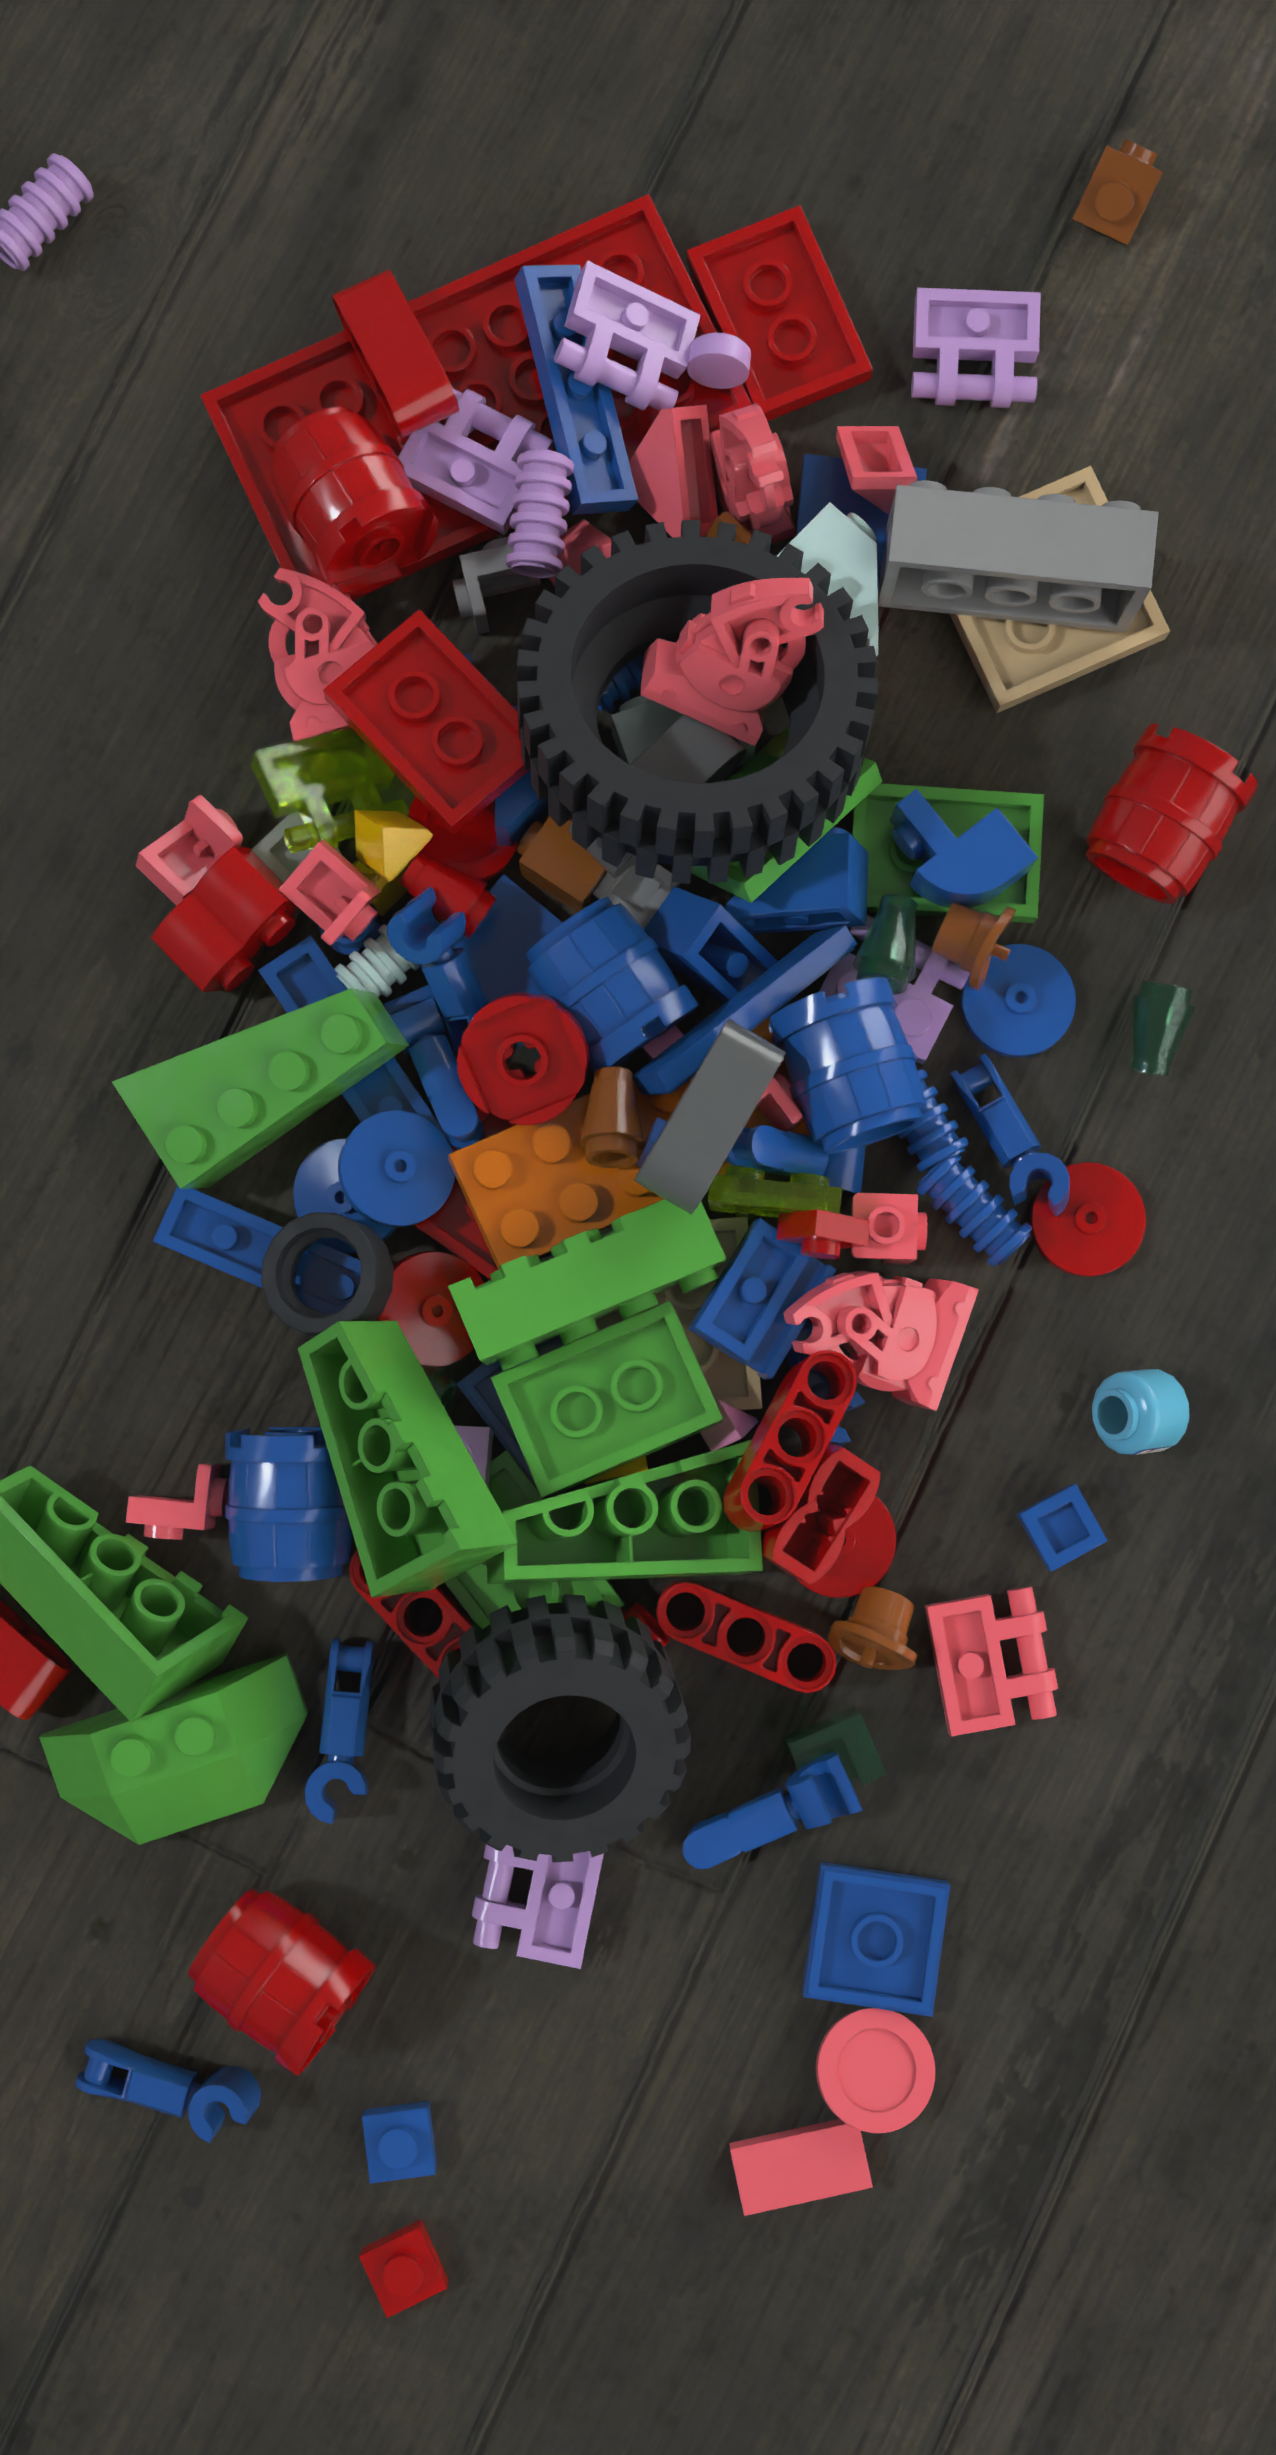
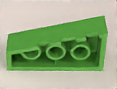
M350 988L112 1081V1083L179 1188H209L406 1049L409 1044L376 993Z
M664 1199L617 1218L611 1222L612 1228L600 1233L599 1228L564 1239L550 1249L551 1255L542 1259L539 1258L538 1254L528 1257L524 1255L499 1266L498 1270L490 1274L491 1281L474 1287L470 1277L449 1285V1290L479 1360L487 1366L500 1362L503 1372L539 1357L535 1346L559 1336L563 1346L598 1332L599 1328L595 1320L619 1310L623 1320H626L658 1306L659 1303L655 1296L657 1293L679 1284L682 1293L687 1294L718 1280L715 1268L724 1265L726 1257L702 1202H700L691 1215Z
M338 1321L298 1347L372 1598L429 1591L518 1544L397 1321Z
M751 1440L502 1511L501 1513L518 1544L486 1560L487 1584L724 1576L763 1571L761 1531L748 1532L736 1527L725 1513L723 1502L726 1488ZM752 1482L748 1491V1499L752 1508L760 1513L758 1483Z
M28 1466L0 1480V1584L132 1723L221 1665L249 1617L230 1604L224 1611L199 1594L203 1587L199 1582L183 1571H180L176 1577L171 1575L145 1556L148 1550L147 1546L130 1534L124 1537L113 1534L96 1522L98 1512L32 1466Z

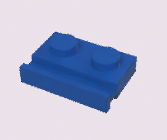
M760 1218L751 1223L688 1329L740 1364H745L758 1372V1376L767 1380L774 1377L792 1347V1341L796 1340L808 1319H804L798 1325L787 1324L783 1312L808 1291L825 1282V1279L832 1277L837 1269L829 1264H823L816 1258L801 1255L800 1244L777 1240V1229Z

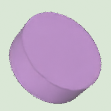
M707 333L701 335L690 344L687 373L697 383L710 388L728 389L743 384L749 377L751 350L745 342L730 334Z

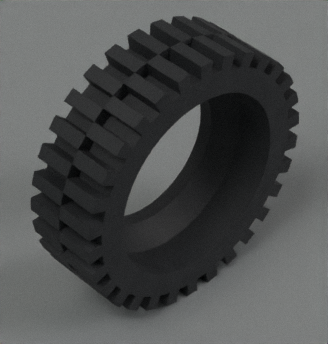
M682 520L681 537L667 538L664 522L646 525L645 543L635 545L627 530L611 537V557L606 558L596 545L581 554V576L570 566L566 565L555 576V595L544 589L535 603V620L528 618L522 632L523 650L518 649L517 658L518 727L525 770L531 769V787L538 800L548 796V815L554 822L561 827L572 819V840L585 850L590 847L597 837H600L602 839V860L617 868L626 852L636 855L635 874L651 879L654 877L657 862L673 865L671 881L673 883L690 884L692 866H707L709 884L727 882L729 863L737 861L740 862L744 877H750L762 873L766 851L769 850L778 865H781L795 857L798 837L810 847L822 836L825 819L834 824L843 812L846 795L852 796L855 790L861 766H863L878 694V678H874L877 665L874 646L866 647L869 629L862 615L850 619L853 599L844 587L828 595L831 579L830 572L817 563L806 574L802 573L801 567L804 552L789 543L779 557L771 554L772 535L754 529L749 544L735 541L736 524L718 522L717 537L713 538L700 537V520ZM769 578H810L813 585V603L809 605L800 604L795 606V608L806 610L817 603H821L824 609V627L817 633L806 636L804 656L799 665L793 670L792 680L781 695L788 713L789 737L779 760L758 772L741 778L714 783H688L660 778L643 772L614 755L602 744L597 727V711L606 687L626 664L644 654L657 638L677 643L680 632L689 620H693L700 613L706 615L711 612L712 595L728 587ZM788 642L780 644L779 646L786 648Z

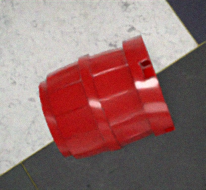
M343 407L324 408L305 416L292 425L277 441L271 454V479L287 511V519L315 554V564L331 588L333 583H335L341 593L347 595L372 592L400 578L403 573L398 564L407 559L412 552L418 561L428 553L437 537L439 521L418 490H414L404 472V466L391 446L385 443L381 435L364 416Z
M1151 723L1145 727L1133 748L1135 757L1127 766L1118 782L1110 787L1104 797L1105 803L1087 838L1089 849L1086 852V856L1098 870L1125 888L1156 902L1173 904L1178 897L1188 895L1209 863L1217 858L1222 849L1221 843L1236 813L1246 809L1258 785L1257 779L1252 773H1250L1245 783L1233 774L1239 761L1211 742L1176 727L1172 729L1168 738L1156 735L1159 724Z
M252 1888L234 1904L211 1933L193 1961L188 1972V1978L195 1982L193 1990L227 2020V2025L237 2033L242 2031L261 2046L277 2054L275 2062L297 2076L307 2068L335 2032V2025L347 2009L350 2010L377 1965L366 1957L367 1955L358 1948L350 1951L335 1936L319 1924V1919L310 1912H302L287 1900L269 1890L260 1893L255 1888Z

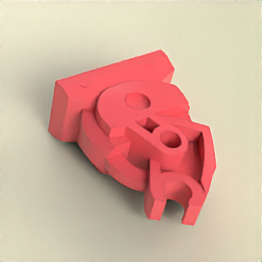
M755 403L719 415L720 429L710 433L715 492L722 512H729L752 534L755 529L772 535L771 544L794 537L795 527L789 506L793 505L794 499L788 466L779 437L776 432H771L762 408Z
M279 568L274 578L278 583L286 584L292 588L293 595L291 600L285 605H276L263 593L258 602L263 611L275 620L269 633V651L274 662L275 680L278 689L290 707L295 710L290 720V727L294 743L300 748L354 731L325 700L323 689L375 647L377 642L369 631L370 628L365 621L367 619L365 612L351 600L350 595L341 593L340 589L334 584L331 588L330 585L311 576ZM289 631L295 634V654L288 655L286 649V639Z
M810 578L754 580L728 587L713 594L711 612L706 615L700 613L693 620H689L680 632L677 643L657 638L645 651L640 695L755 746L763 731L764 709L775 702L789 686L793 677V670L799 665L804 656L806 636L815 634L824 627V609L821 603H817L806 610L795 608V606L800 604L809 605L813 603V585ZM788 642L786 648L779 646L780 644Z
M856 1271L841 1273L825 1279V1282L814 1287L783 1312L787 1324L798 1325L804 1319L809 1318L813 1325L812 1333L806 1340L792 1341L795 1352L814 1354L818 1351L832 1350L841 1353L851 1361L856 1371L857 1383L872 1389L891 1391L894 1398L908 1405L937 1411L979 1289L954 1281L929 1278L922 1288L923 1283L907 1277L894 1276L893 1279H884L876 1272ZM839 1345L851 1354L850 1358L842 1352Z

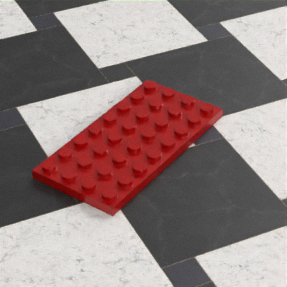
M647 194L409 301L408 303L436 353L452 388L461 393L469 389L485 397L486 406L512 419L516 415H520L535 423V431L554 440L514 280L522 266L580 265L582 270L586 262L590 261L700 314L694 339L707 333H717L650 195ZM345 330L200 395L280 568L311 576L326 584L328 583L315 564V554L287 519V511L271 479V454L277 441L292 425L305 416L324 408L343 407L364 416L381 435L385 443L391 446L397 456L400 455L410 437L408 435L401 438L398 435ZM609 348L607 358L634 371L636 370L638 361ZM687 368L678 379L660 372L658 382L678 391V397L673 408L707 405L709 433L720 429L719 415L752 405L742 384L728 389L710 388L694 381L688 375ZM611 389L628 460L630 461L660 411L650 406H647L644 411L625 402L626 395ZM449 417L439 421L438 423L445 425ZM476 429L467 436V438L495 451L500 442ZM554 445L553 451L557 452L556 446ZM420 492L439 521L438 534L430 550L420 561L412 552L407 559L398 564L403 575L397 580L501 533ZM568 495L564 496V499L569 502ZM371 592L350 595L353 601Z

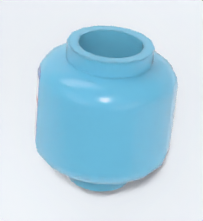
M1141 1369L1117 1372L1104 1379L1096 1390L1092 1403L1093 1423L1098 1436L1106 1446L1119 1454L1139 1455L1160 1452L1176 1445L1185 1434L1189 1422V1402L1180 1383L1174 1376L1162 1370Z

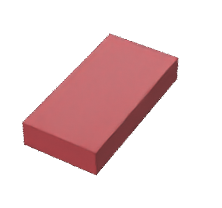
M840 2119L729 2143L744 2216L873 2188L861 2130L849 2126Z

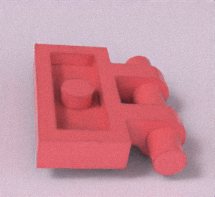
M1032 1586L1007 1590L1012 1615L995 1619L992 1599L989 1594L924 1605L947 1730L951 1737L1016 1725L1011 1699L1027 1696L1031 1719L1033 1720L1050 1718L1057 1715L1052 1691L1058 1689L1055 1668H1048L1041 1634L1047 1631L1044 1611H1037ZM1016 1638L1022 1673L1006 1676L1000 1640Z

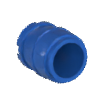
M608 896L592 903L570 917L538 941L525 954L531 962L527 971L540 994L549 995L556 999L558 1004L570 1011L581 1025L589 1047L588 1067L593 1074L597 1069L620 1065L630 1058L631 1054L657 1036L667 1032L694 1012L695 1008L699 1007L698 1002L686 985L679 986L671 969L658 951L659 947L654 939L645 933L622 903L614 905Z
M874 977L845 983L847 992L825 997L824 991L812 994L784 1007L769 1018L770 1023H768L773 1043L786 1052L784 1061L792 1085L789 1089L793 1101H797L814 1143L822 1144L826 1154L849 1151L884 1140L906 1131L924 1120L920 1110L926 1106L915 1065L917 1060L911 1045H908L901 1024L894 1012V1009L898 1006L888 978Z
M269 1427V1430L265 1431V1435H250V1428L227 1431L225 1433V1459L231 1460L229 1499L225 1505V1518L229 1522L231 1561L233 1565L239 1566V1577L255 1581L295 1582L323 1580L342 1576L343 1564L348 1563L351 1558L353 1533L321 1427Z

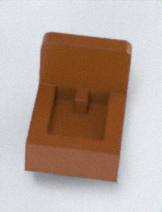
M1127 139L1124 140L1120 151L1106 145L1073 216V220L1129 245L1154 190L1164 174L1163 171L1153 167L1158 154Z

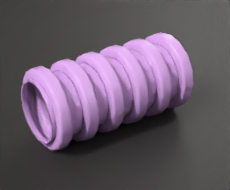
M51 154L47 158L49 167L47 169L40 167L34 172L36 181L34 183L26 181L21 186L23 195L21 197L13 195L8 200L10 206L8 211L3 208L0 209V258L14 269L25 271L30 266L29 256L39 257L43 252L41 244L43 242L50 244L54 241V230L56 228L63 230L68 226L66 217L68 215L74 217L81 212L79 203L81 201L88 203L94 198L92 186L76 165L62 155Z
M534 449L521 453L517 457V466L522 470V473L517 474L515 477L514 485L520 492L513 496L512 505L518 512L510 517V525L515 529V533H511L508 536L507 544L513 549V552L506 556L505 564L513 572L523 576L550 578L557 575L563 568V563L557 556L565 551V543L560 539V536L567 532V523L562 519V516L569 512L570 504L564 499V496L569 495L572 490V484L566 477L574 472V463L561 453Z

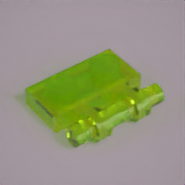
M352 728L254 751L251 768L275 818L299 812L304 824L284 830L285 844L291 853L313 849L321 840L328 842L336 849L338 841L355 837L354 811L331 816L326 806L331 803L350 799L355 810L399 811L406 816L408 815L407 805L402 799L386 803L382 802L378 791L390 788L394 773Z
M727 1167L725 1176L716 1175L709 1188L708 1203L710 1211L735 1213L736 1217H748V1220H755L756 1215L778 1218L781 1213L814 1209L840 1214L842 1188L829 1186L830 1179L817 1174L795 1173L791 1174L790 1182L764 1180L765 1172L759 1169Z

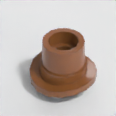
M953 902L940 927L931 952L960 965V969L971 973L969 986L976 991H980L987 975L991 956L1004 961L1008 958L1011 949L997 944V940L1013 919L1016 909L1007 906L998 917L987 911L984 914Z
M865 1587L861 1591L852 1616L847 1621H835L830 1626L828 1632L829 1644L836 1653L848 1661L866 1668L881 1670L911 1668L915 1665L917 1655L906 1647L908 1642L906 1635L914 1611V1605L910 1600L893 1591L879 1587Z

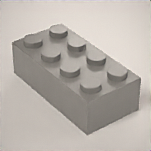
M927 480L915 481L908 486L897 485L884 535L878 606L1127 632L1152 588L1159 512L1141 510L1139 505L1129 501H1110L1102 506L1079 504L1072 497L1063 494H1047L1040 496L1038 499L1011 497L1008 491L996 487H983L974 490L972 493L947 490L943 484Z

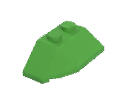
M287 1652L190 1684L132 1723L119 1709H115L42 1733L39 1738L60 1798L136 1844L141 1845L264 1804L307 1717L308 1710Z

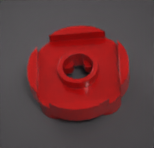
M512 993L492 1000L474 1015L463 1033L457 1056V1070L466 1094L478 1108L487 1114L491 1112L498 1118L510 1120L508 1123L522 1126L535 1125L546 1122L561 1114L576 1097L586 1081L589 1047L585 1033L577 1019L570 1011L559 1005L556 999L544 994ZM523 1042L527 1048L536 1047L539 1051L541 1058L534 1063L535 1074L526 1076L521 1067L509 1068L506 1059L514 1053L513 1043Z

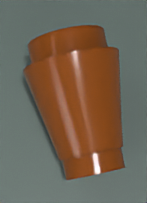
M603 1067L594 1072V1083L591 1087L579 1141L580 1147L585 1150V1160L591 1165L602 1168H624L634 1165L638 1161V1151L645 1145L633 1085V1073L626 1068Z

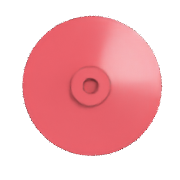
M864 2008L846 2014L827 2031L817 2054L816 2078L825 2103L840 2120L861 2131L887 2133L907 2126L924 2110L934 2088L935 2061L926 2037L911 2020L891 2010Z

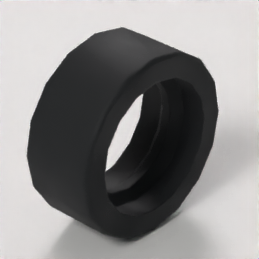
M311 1212L289 1221L272 1238L262 1262L261 1285L268 1307L284 1325L303 1334L317 1336L338 1321H375L383 1313L392 1293L394 1267L386 1244L370 1227L337 1213ZM322 1238H339L349 1243L358 1253L361 1262L360 1285L353 1300L342 1310L332 1314H320L306 1308L299 1300L295 1288L296 1268L303 1253L315 1241Z

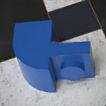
M915 789L896 804L890 819L894 826L891 829V834L898 847L911 860L919 857L924 863L916 870L909 885L926 900L943 907L950 908L952 903L956 902L971 908L994 899L1028 873L1038 858L998 807L960 837L956 838L918 789Z

